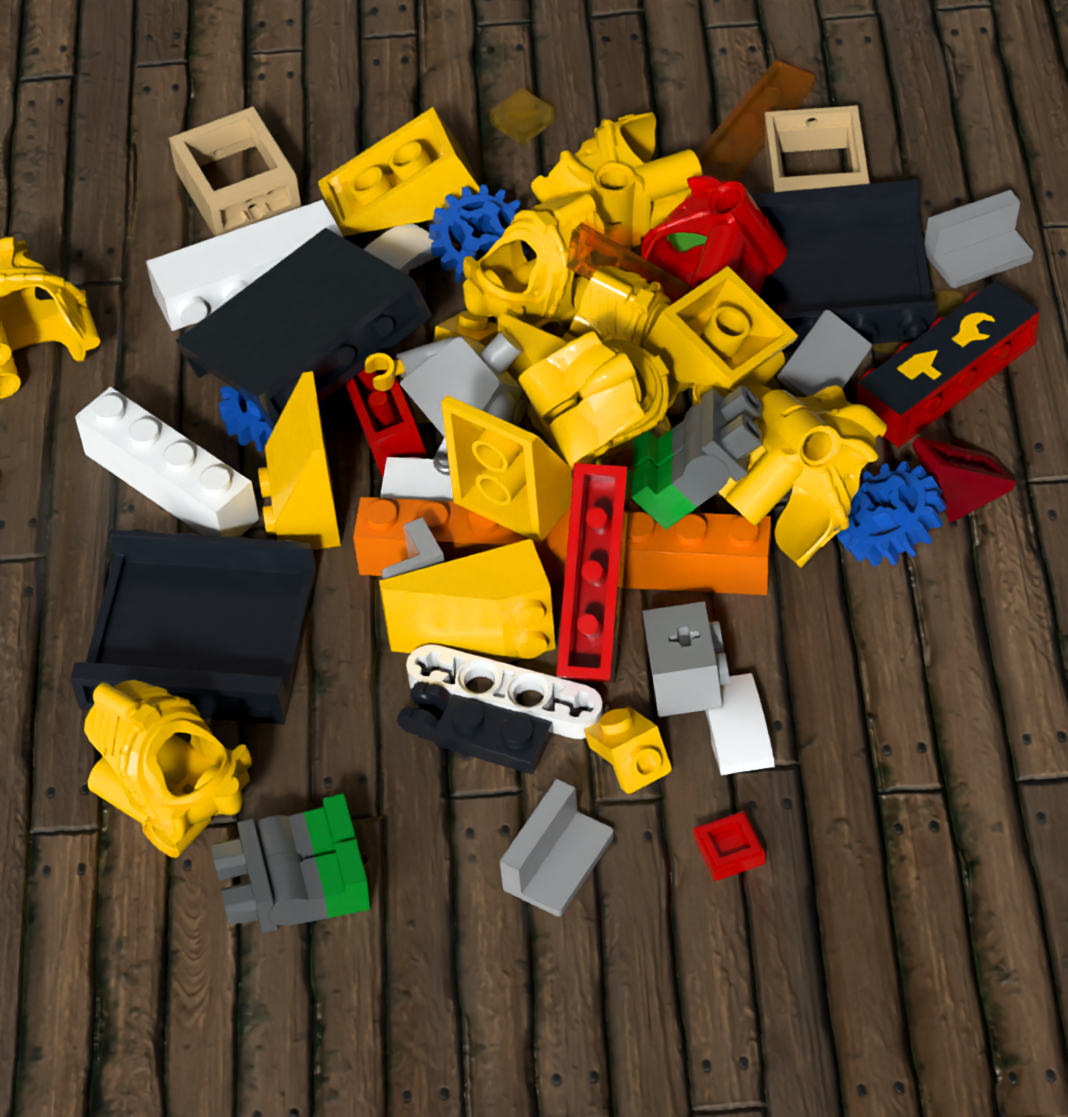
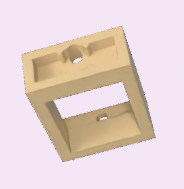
M858 106L765 112V151L770 192L870 184ZM809 118L816 119L814 121H807ZM846 148L850 173L783 177L781 152Z
M254 107L169 138L175 170L215 237L301 207L296 174ZM256 146L270 170L213 191L200 166Z

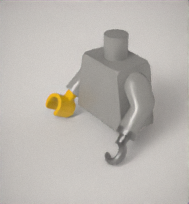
M502 330L487 346L461 335L396 354L395 361L384 353L372 354L365 361V373L370 374L377 370L387 371L385 374L373 378V387L379 391L389 390L395 383V376L401 375L404 379L399 384L445 437L441 401L446 395L512 424L516 402L522 394V388L506 369L523 352V349L512 336ZM438 457L434 458V468L439 473L450 476L449 466L441 464Z

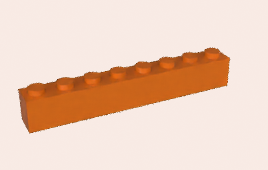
M360 497L353 536L359 575L382 576L381 572L384 568L408 559L403 525L422 517L444 554V562L530 539L459 506L453 501ZM570 507L541 544L532 540L548 582L551 585H564ZM629 510L623 588L768 595L771 516H765L755 527L743 515L689 513L665 530L645 510Z

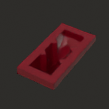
M916 437L912 444L922 467L928 476L934 478L943 492L940 496L946 504L944 513L949 523L1012 491L1017 483L991 454L921 437Z

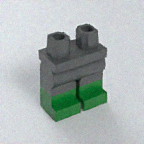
M744 385L738 387L725 398L712 388L701 396V403L692 406L686 412L684 421L660 438H657L648 430L633 440L632 467L634 469L632 470L631 498L667 530L719 492L728 483L729 477L737 482L748 474V455L763 445V433L754 422L763 415V405L760 400Z
M344 793L323 798L324 807L291 816H269L255 824L253 819L237 822L239 837L211 845L218 881L248 874V883L221 888L228 925L258 920L261 934L278 930L277 925H297L370 910L367 879Z

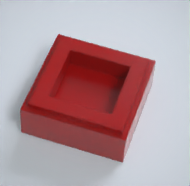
M745 811L693 828V839L714 882L765 864V852Z

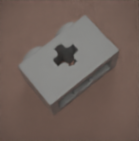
M705 601L642 611L658 716L722 708L720 686L730 684L725 653H721L724 650L719 621L709 622Z

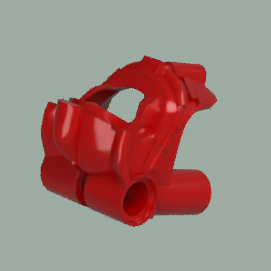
M708 175L687 178L691 193L687 194L685 200L659 225H656L654 229L651 228L643 237L638 275L647 279L646 282L649 284L652 282L660 283L663 286L664 293L671 300V304H673L729 266L759 296L766 276L773 274L774 270L786 258L787 247L764 216L762 210L745 186L740 182L717 180ZM685 232L699 234L707 238L704 245L696 246L687 252L680 253L670 242L669 234Z

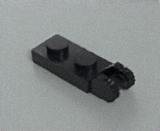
M417 681L414 684L409 696L419 707L443 714L440 721L428 711L416 710L410 707L401 709L396 721L399 723L398 726L405 730L406 733L409 732L412 735L415 734L418 737L434 741L435 746L527 774H534L553 734L552 721L456 694L452 695L440 685L429 684L423 681Z

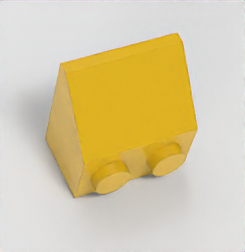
M727 266L664 309L644 342L643 347L655 357L659 355L669 373L677 381L731 388L792 344L798 335Z

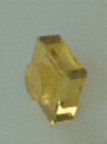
M520 88L490 110L491 125L521 145H524L555 122L554 108L527 90Z

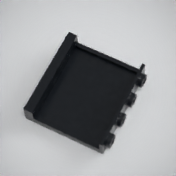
M918 179L750 194L787 247L786 258L774 270L773 274L766 276L759 295L798 335L796 340L783 349L782 352L795 351L825 310H830L871 344L913 342L927 332L936 321L937 305L936 300L932 301L919 215L920 193Z
M325 227L175 341L198 378L210 372L256 404L269 428L273 430L302 373L313 371L318 403H321L364 370L365 361L369 356L375 353H386L429 320L432 314L412 277Z
M111 529L109 536L114 551V559L86 662L74 663L70 678L79 709L90 710L93 707V694L101 683L106 682L111 686H115L124 681L137 680L163 688L174 697L189 700L190 704H193L200 713L202 719L285 725L317 578L312 543L288 539L275 541L248 539L242 536L217 537L202 536L194 533L173 534L148 532L141 529L131 531Z

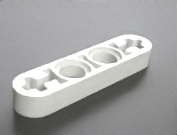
M439 645L421 646L414 650L407 660L406 667L411 689L417 681L440 685L452 695L456 694L552 721L553 733L575 739L586 738L583 730L599 722V719L603 716V702L600 694L587 685ZM432 666L440 668V671L434 670L430 676L422 675V672H429ZM475 677H487L494 682L491 689L482 693H474L466 688V684ZM450 679L455 680V684H450ZM526 690H536L544 696L540 703L530 707L522 706L515 701L517 695ZM557 698L560 704L555 703V711H553L554 699ZM580 706L588 708V711H582L579 717H573L570 712H577Z

